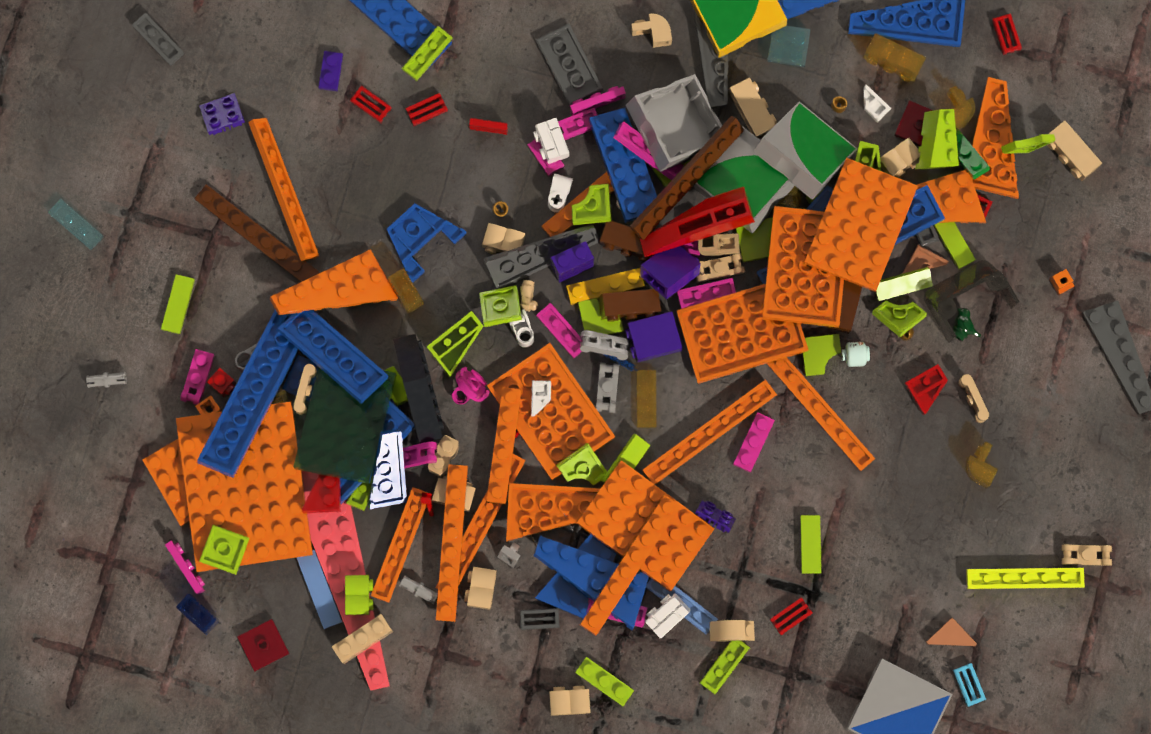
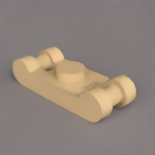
M735 254L728 257L700 261V274L696 277L697 283L745 273V269L741 264L742 255ZM734 263L735 268L729 270L728 264ZM704 268H709L710 274H705Z
M312 364L305 365L297 391L294 410L299 415H304L307 412L305 405L306 397L311 395L312 385H310V382L317 374Z
M965 374L959 379L958 384L966 390L967 402L970 406L974 407L976 412V422L983 423L988 419L989 412L973 378L969 374Z
M1062 545L1064 555L1062 565H1112V559H1110L1112 546ZM1071 551L1076 552V559L1071 558ZM1097 552H1102V559H1097Z

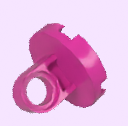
M464 367L456 373L455 378L458 387L452 393V399L455 403L462 405L470 399L482 402L489 396L490 391L485 388L487 383L478 372L473 369L468 371L467 367ZM457 391H462L466 395V399H460L457 396Z

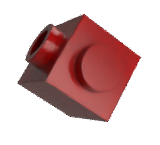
M221 368L207 381L223 397L230 395L237 384Z

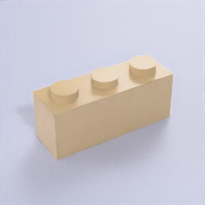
M748 78L730 87L728 93L748 130L760 139L777 124V121L773 114H769L766 100L758 94L759 88L756 82H752Z
M1063 121L1049 133L1054 134L1055 141L1047 146L1051 150H1055L1059 155V160L1064 165H1068L1076 179L1083 181L1102 164L1066 121Z
M380 614L333 645L332 648L340 661L345 664L391 634L393 630L383 615Z

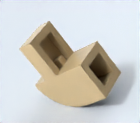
M649 14L648 21L637 20L631 24L632 36L651 33L653 48L672 45L669 23L662 16Z
M716 234L698 240L699 253L705 256L740 254L739 234Z
M711 621L710 641H755L754 621Z

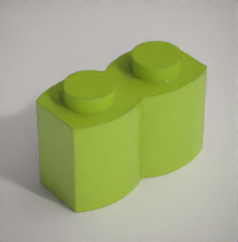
M345 575V615H370V611H373V599H370V591H373V579H370L369 575Z

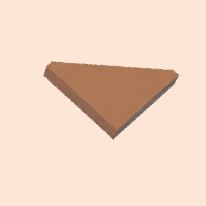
M917 245L902 274L929 267L931 270L945 266L949 261Z
M953 618L947 621L926 641L927 645H977Z

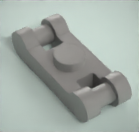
M589 330L581 332L582 342L580 343V350L582 352L591 351L615 356L619 360L628 359V339Z
M600 362L596 409L599 412L609 410L610 413H615L619 364L606 365V363ZM605 372L613 373L612 378H605ZM603 398H610V403L602 402Z

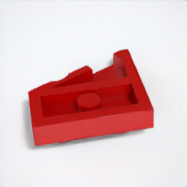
M939 364L904 384L921 413L925 415L948 379Z
M340 472L320 473L302 507L303 514L341 512Z

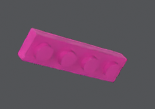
M623 121L613 138L659 171L641 134ZM679 164L660 173L672 181L684 165Z

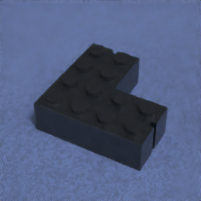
M416 334L393 339L419 442L421 444L441 439V430H444L422 341H417Z

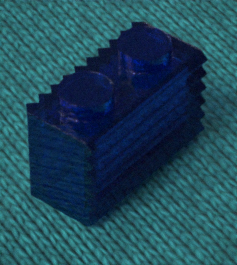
M187 594L176 606L183 615L206 635L219 623V619L191 594Z

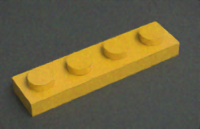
M637 268L567 285L570 304L574 305L581 301L598 299L602 293L625 292L644 288L643 278L640 277L641 269Z

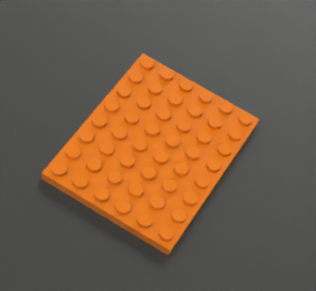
M292 402L270 405L234 478L197 463L222 412L176 418L196 571L203 572L218 569L199 562L212 525L250 538L240 566L313 555L308 514H303L302 507L306 500Z

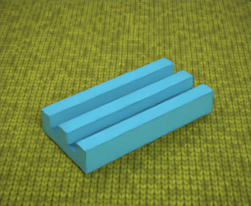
M972 663L953 670L967 707L986 700ZM966 669H969L970 674L980 696V698L978 699L975 695V692L967 675ZM960 671L963 674V677L965 679V682L967 684L973 701H970L969 696L959 674Z

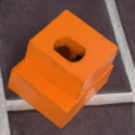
M1067 269L1049 278L1058 295L1074 287L1073 279ZM1065 278L1066 283L1062 284L1060 280Z
M211 395L195 406L201 415L209 414L206 410L208 406H211L213 409L211 413L222 412Z

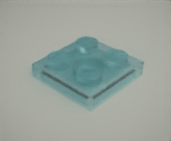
M785 26L772 32L767 62L805 67L810 29Z

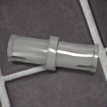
M104 372L102 375H87L86 383H89L87 387L105 386L107 388L110 385L127 384L126 372L112 374Z
M404 576L399 587L414 593L415 597L419 596L434 604L438 597V593L425 587L424 583L421 582L419 584Z

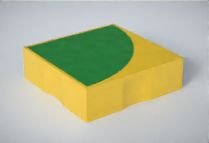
M690 0L697 16L702 20L707 36L719 58L743 47L753 39L764 37L787 25V18L778 0Z

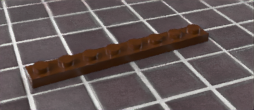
M731 116L630 225L639 238L644 240L742 134L744 128L737 118Z
M207 184L194 198L195 201L298 281L302 282L320 273L305 260L301 261L296 253Z

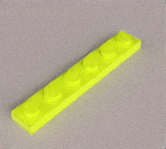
M1084 568L966 570L967 589L1085 587Z

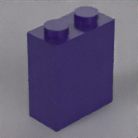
M586 241L551 257V267L559 283L594 266V257Z
M683 246L657 253L641 265L640 277L665 299H668L700 274L701 263L695 256L689 254Z
M673 312L630 322L627 326L628 329H625L626 337L632 341L633 347H630L632 358H636L637 363L682 351Z

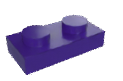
M324 51L319 89L338 91L343 53Z

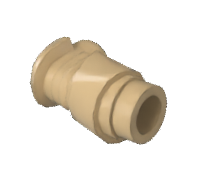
M523 280V284L520 286V307L528 312L531 310L535 311L538 306L536 301H532L535 282Z

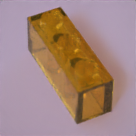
M877 33L874 34L863 57L868 63L872 65L878 64L886 72H894L908 82L915 81L926 57Z

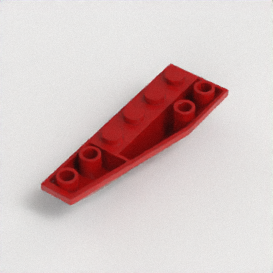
M745 187L707 198L650 232L644 240L640 238L644 256L648 257L754 223Z

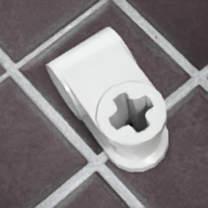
M554 174L548 197V207L552 212H559L564 208L573 178ZM559 199V202L555 205V200Z
M522 309V320L509 322V325L514 332L518 344L521 347L527 348L533 344L534 335L525 309ZM526 333L531 337L528 341H522L520 336Z

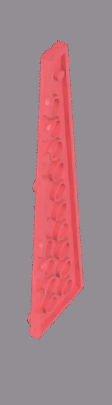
M338 460L301 468L305 500H307L320 473H333ZM347 498L341 504V512L307 514L312 544L347 633L350 635L373 620L375 614L373 610L370 611V615H345V575H366L352 507L346 504ZM379 641L357 655L370 691L390 687L381 642Z

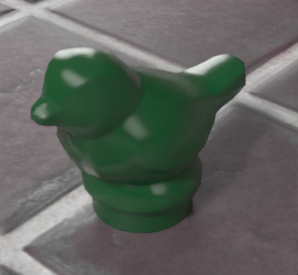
M958 308V316L950 333L961 342L968 335L981 337V334L973 326L970 311L967 308Z

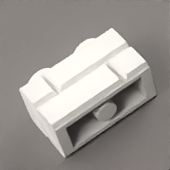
M557 118L535 125L536 131L533 132L536 143L540 142L542 149H539L543 160L546 159L547 163L551 164L569 157V150Z
M668 594L660 601L663 604L658 609L654 607L646 614L648 616L645 621L646 624L659 638L668 633L691 611L677 594L672 596Z

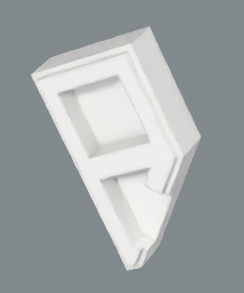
M865 85L863 88L864 111L878 123L891 110V107L871 88Z
M532 380L531 417H534L551 401V381Z

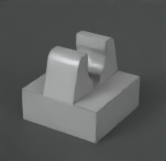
M513 542L510 548L504 545L499 552L498 558L514 568L521 556L517 553L520 545Z

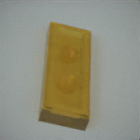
M638 370L637 428H656V370Z

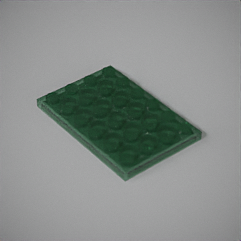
M318 368L293 466L294 469L370 484L376 461L380 432H383L397 376L396 373L383 370L388 374V379L361 404L321 368Z

